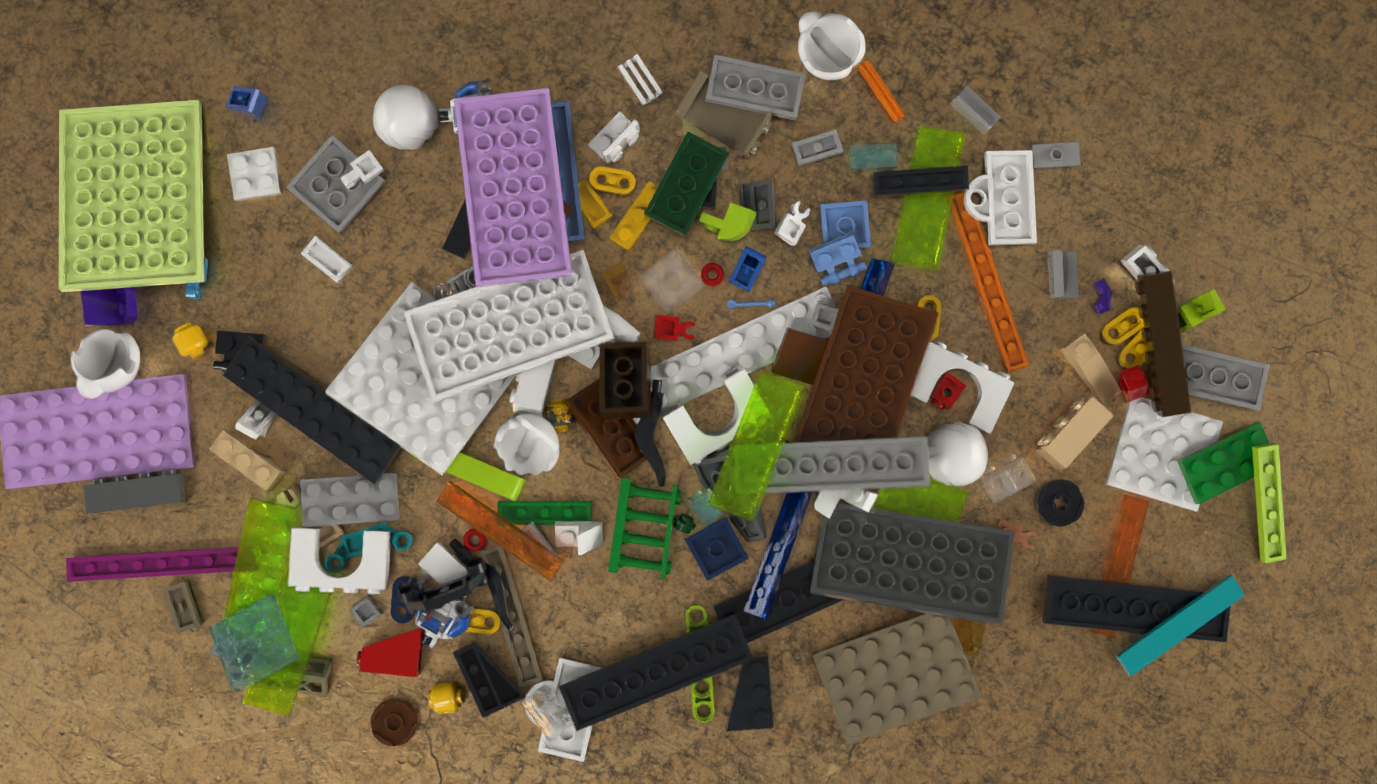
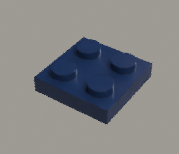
M727 517L685 539L707 581L749 559Z

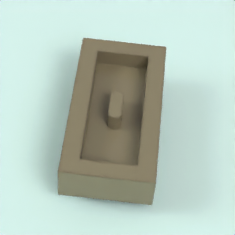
M187 581L162 589L177 634L202 625Z

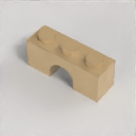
M223 430L209 450L265 491H273L287 471L269 458H265L248 447L249 444L233 432Z

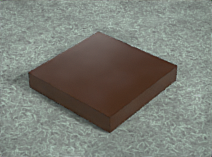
M787 327L771 369L772 373L814 385L829 340Z

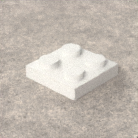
M274 147L227 154L235 201L282 194Z

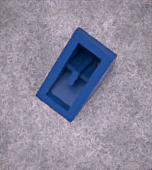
M233 86L225 108L261 119L268 98L257 89Z
M746 246L729 282L750 292L767 256Z

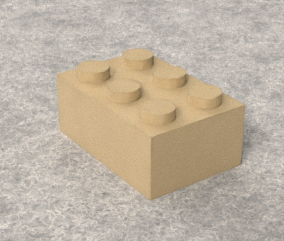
M1093 396L1074 400L1068 407L1070 412L1064 417L1060 416L1054 422L1052 432L1049 434L1045 433L1037 441L1039 446L1035 451L1055 469H1066L1114 416Z

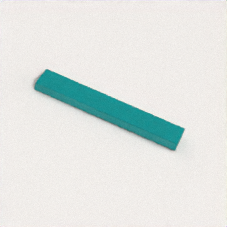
M1228 575L1115 656L1127 675L1133 676L1241 599L1245 594L1234 577Z

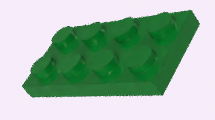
M1255 422L1177 461L1195 504L1200 505L1254 477L1252 447L1269 444L1261 422Z

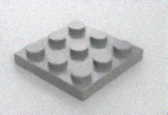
M331 135L286 188L341 234L386 181L380 175H377L366 184L360 179L353 187L347 189L340 178L353 170L350 163L358 157Z

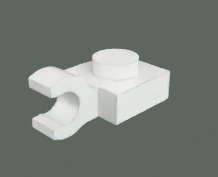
M368 150L350 163L353 170L340 179L347 189H350L360 179L366 184L382 173L384 169L370 150Z

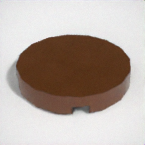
M390 698L381 702L374 709L370 718L372 733L380 743L387 746H399L407 743L415 735L418 728V715L415 708L409 702L400 698Z

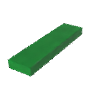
M498 501L497 525H528L532 521L535 525H555L556 521H592V501Z

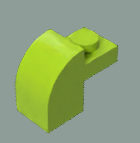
M730 202L724 220L702 212L699 221L706 224L705 229L716 233L720 229L717 238L724 241H736L743 238L750 231L757 212Z
M1215 289L1200 294L1177 307L1180 333L1193 328L1202 321L1226 309Z

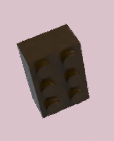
M647 341L599 344L601 416L605 420L652 418L651 348Z

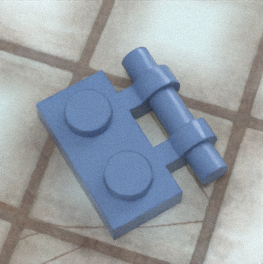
M853 232L809 249L817 272L828 271V275L820 278L823 286L831 283L833 285L837 284L839 280L851 275L855 277L859 275V272L867 269L864 260L856 264L853 260L862 256ZM847 262L848 267L835 271L834 266Z

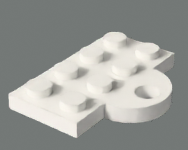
M1032 150L986 151L984 153L985 175L972 180L969 183V190L964 192V205L967 212L974 219L988 223L989 245L1036 244ZM976 192L981 195L982 202L980 205L972 203V193Z
M560 657L554 680H543L536 683L529 690L525 699L526 714L535 725L543 728L538 752L584 762L592 725L576 731L559 686L604 667ZM534 695L542 696L544 699L543 706L540 708L532 706L531 697Z

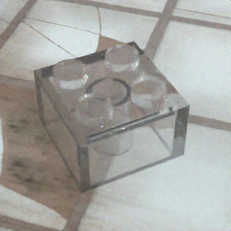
M677 248L639 276L641 283L667 316L671 315L705 289L704 283Z

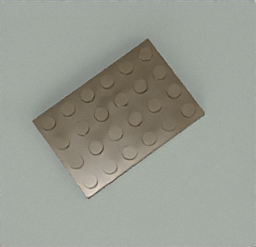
M924 613L812 655L847 744L967 703L982 696L951 617Z

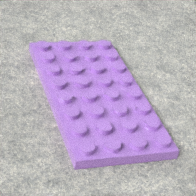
M549 88L454 99L476 287L572 276Z
M186 374L136 379L120 390L103 393L94 399L83 397L78 392L77 386L0 395V437L6 489L196 467Z

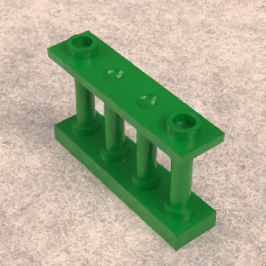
M621 478L608 572L618 573L619 568L625 566L661 571V580H665V575H670L672 561L667 559L675 504L680 505L682 491L677 490L678 485H673L672 492L635 487V484H631V479ZM637 496L671 501L669 515L632 510L631 507H628V500ZM631 519L667 524L666 538L629 534V531L624 530L625 522H630ZM632 543L664 548L663 560L658 562L625 557V554H621L622 545Z

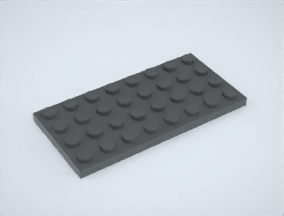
M837 503L830 519L823 515L810 594L1002 626L1015 532L872 508L867 512L853 505Z

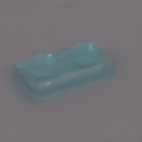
M897 144L850 145V170L897 168Z

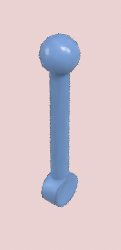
M773 299L753 302L729 300L727 307L729 309L739 306H768L773 308L776 303Z

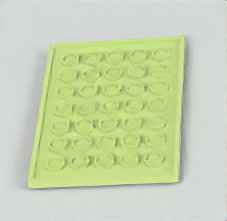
M200 100L59 110V290L61 292L204 282L202 103Z

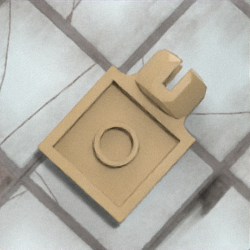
M300 483L294 484L278 494L277 501L281 505L284 514L277 520L290 540L292 528L320 529V549L344 534L340 525L303 527Z

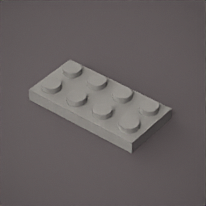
M714 54L705 101L763 114L770 112L772 116L796 120L806 74Z
M1182 345L1190 396L1260 411L1270 365Z
M396 473L383 474L376 484L362 475L300 480L303 527L399 520Z

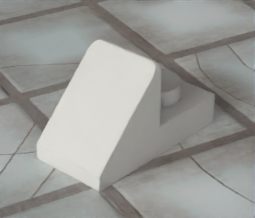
M256 400L237 421L235 429L255 440L259 436L265 437L277 414Z
M556 521V547H578V555H582L603 545V521Z

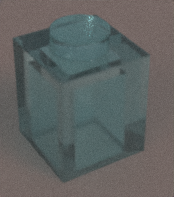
M699 490L689 498L692 501L688 504L705 527L724 514L707 490L704 493Z

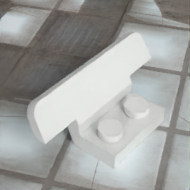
M861 489L820 491L814 502V508L830 519L841 498L869 512L877 495Z

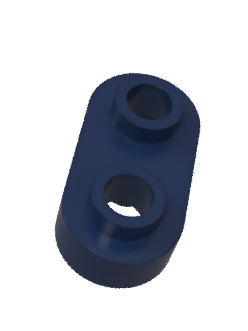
M401 576L393 583L390 613L393 620L398 623H407L415 616V613H408L405 604L401 603L397 594L402 584L408 585V580L412 578L410 576ZM400 607L406 609L405 616H401L398 613Z

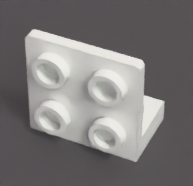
M619 111L587 145L607 165L611 162L616 163L624 154L622 150L627 145L632 146L639 139V123L636 120L631 122Z

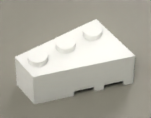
M558 359L517 373L516 381L519 382L517 390H512L510 396V403H513V418L521 414H535L542 417L544 404L546 405L547 394Z

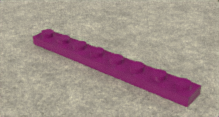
M258 547L66 558L67 582L259 570Z

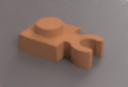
M998 519L996 529L1015 532L1013 548H1017L1018 542H1020L1024 548L1034 549V546L1029 545L1026 539L1028 536L1037 537V533L1032 531L1022 533V525Z

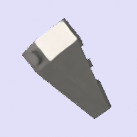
M743 444L727 446L719 452L714 451L708 454L701 463H693L702 485L706 490L708 488L711 489L718 498L716 503L720 507L722 505L731 515L730 521L747 542L767 538L758 494H736L735 446H743Z

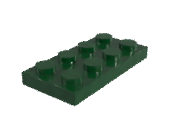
M687 132L645 210L644 216L686 237L729 153Z

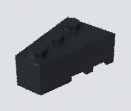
M475 642L453 651L482 718L526 698L519 688Z
M767 653L752 654L754 659L741 664L725 727L726 732L774 728Z

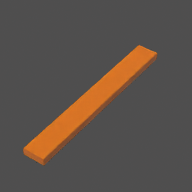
M961 191L947 196L946 200L1005 371L1009 373L1030 364L980 221L974 219L967 212L964 205L965 191Z

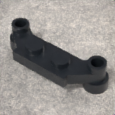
M480 557L471 559L465 564L467 575L423 593H418L413 584L406 585L398 590V597L401 603L405 604L409 614L416 613L419 610H426V612L438 610L449 602L463 600L469 594H472L471 591L476 587L487 584L489 579L485 572V563Z

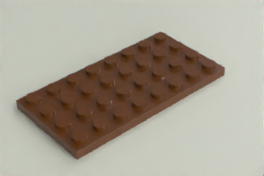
M848 285L794 443L898 438L939 313ZM861 489L876 495L880 491V489Z

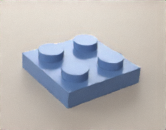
M867 200L820 204L823 244L853 232L859 249L871 248Z

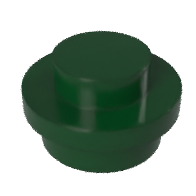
M681 513V515H675L673 518L675 521L673 527L683 533L690 534L691 530H694L696 524L693 522L694 519L687 514Z

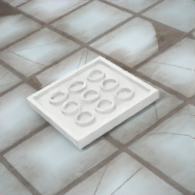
M1139 398L1128 402L1105 485L1198 512L1199 504L1194 503L1177 461L1217 442L1223 421L1193 412L1161 417L1153 411L1152 403L1149 399Z

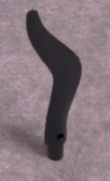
M653 379L651 391L652 418H640L635 430V440L639 449L653 468L658 485L663 487L665 484V469L655 445L653 434L661 411L664 393L661 392L662 380Z
M456 538L449 543V546L456 553V557L464 565L469 560L476 558ZM485 563V572L489 579L487 585L491 591L497 613L505 627L511 631L513 630V625L507 612L502 579L494 567Z

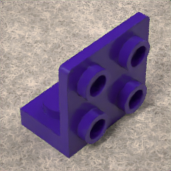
M135 287L80 291L85 326L133 324L138 317Z

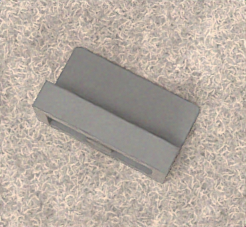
M968 86L950 103L982 135H985L1001 118Z
M1062 250L1050 251L1048 253L1050 299L1078 298L1077 253L1062 252Z

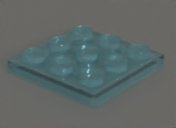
M273 594L263 597L209 627L231 690L234 692L246 688L299 658L276 597Z

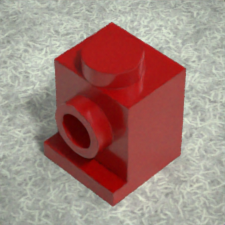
M1139 365L1120 372L1118 384L1127 402L1150 395L1148 375L1140 369Z
M946 372L931 392V403L942 411L944 408L949 410L967 385ZM945 388L951 390V395L949 397H946L943 394Z

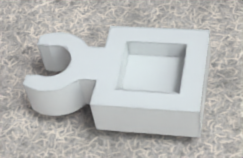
M799 201L791 205V214H783L774 232L775 235L791 246L797 244L806 227L801 221L810 213L809 208H804L802 213L799 212L798 207L801 204Z

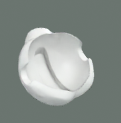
M810 11L800 18L799 31L801 35L798 41V52L805 68L814 76L824 80H839L847 77L852 68L862 60L865 54L866 43L862 31L848 17L837 13L822 15L816 11Z
M101 328L81 340L78 351L76 353L72 351L71 365L77 376L76 386L78 392L85 398L94 399L103 393L120 390L133 381L140 366V350L135 339L129 333L118 334L113 330Z

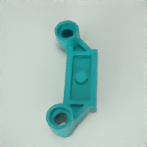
M383 522L341 536L339 546L333 554L326 557L324 565L327 571L337 573L343 570L348 559L362 555L364 531H391V545L400 551L409 549L413 543V538L408 532L396 530L389 527L387 522ZM403 536L407 538L406 545L401 542ZM335 559L339 560L340 564L338 567L334 564Z

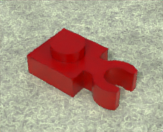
M655 315L653 338L677 341L678 334H680L684 339H693L694 335H688L685 329L687 326H695V323L688 321L679 324L680 317Z

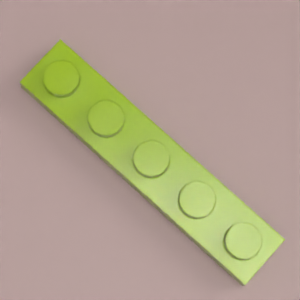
M1269 443L1253 446L1260 561L1271 563L1286 560L1279 444Z

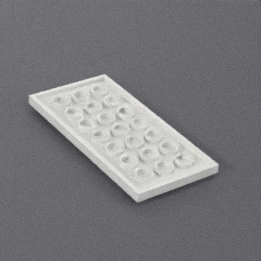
M583 250L569 254L572 276L474 287L404 312L434 402L614 339Z

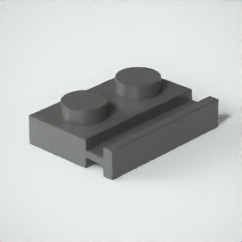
M774 181L739 184L740 206L757 212L750 230L777 228Z

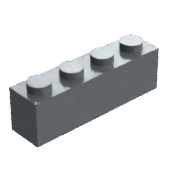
M176 470L161 471L162 476L153 477V473L138 474V479L131 480L129 475L114 477L115 482H106V478L91 480L90 485H83L86 514L187 502L184 474H176Z

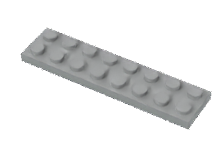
M914 437L735 446L736 494L930 487L928 438Z

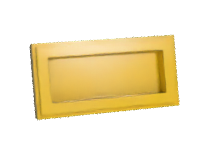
M586 178L578 183L581 211L595 230L613 215Z

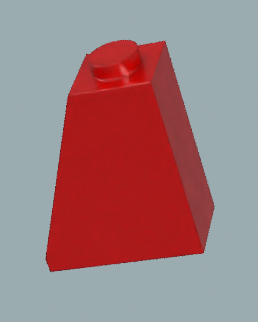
M419 627L362 647V651H358L357 665H360L359 672L408 677L419 676L423 651L421 640L425 629Z

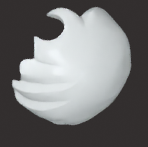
M411 85L393 86L387 89L375 103L373 113L374 130L390 147L400 150L418 149L424 145L426 140L432 138L434 130L439 127L436 104L428 97L426 92L419 90L417 87Z
M517 415L501 425L497 431L493 447L497 449L498 457L504 460L507 471L514 470L518 475L527 473L538 475L543 471L549 472L559 458V439L551 423L539 415Z
M956 421L953 424L941 425L937 430L928 435L929 474L934 480L947 486H965L975 482L983 475L988 462V449L983 435L975 426Z

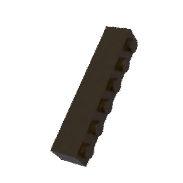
M1172 271L1137 275L1138 281H1135V290L1137 295H1140L1141 304L1138 305V312L1140 318L1144 321V328H1142L1141 332L1143 341L1147 342L1148 351L1145 352L1146 364L1150 365L1151 375H1148L1149 386L1154 392V398L1151 400L1153 411L1161 417L1191 413Z

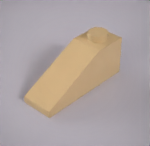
M1085 333L1077 336L1060 349L1102 405L1122 392L1100 353Z

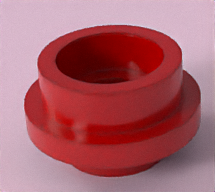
M717 263L706 264L701 271V279L708 286H717L724 279V270ZM710 271H715L717 273V277L715 279H710L708 277V273Z
M472 528L465 533L463 543L468 550L477 552L486 546L487 536L483 530ZM477 535L480 541L478 544L472 543V536Z

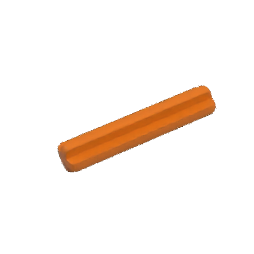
M868 60L863 61L859 64L858 70L892 120L898 122L905 116V113Z

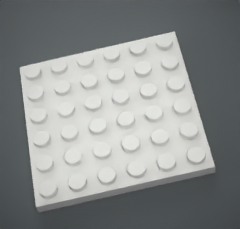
M411 282L325 393L395 441L403 449L433 470L443 475L516 378L517 373L434 402L404 312L437 301V299Z

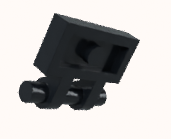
M217 330L215 354L224 355V360L214 361L213 370L225 373L247 337L251 336L265 346L266 335Z

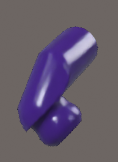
M1102 278L1094 283L1101 295L1100 301L1094 305L1096 311L1100 314L1105 311L1108 312L1112 308L1114 298L1111 288L1105 278Z

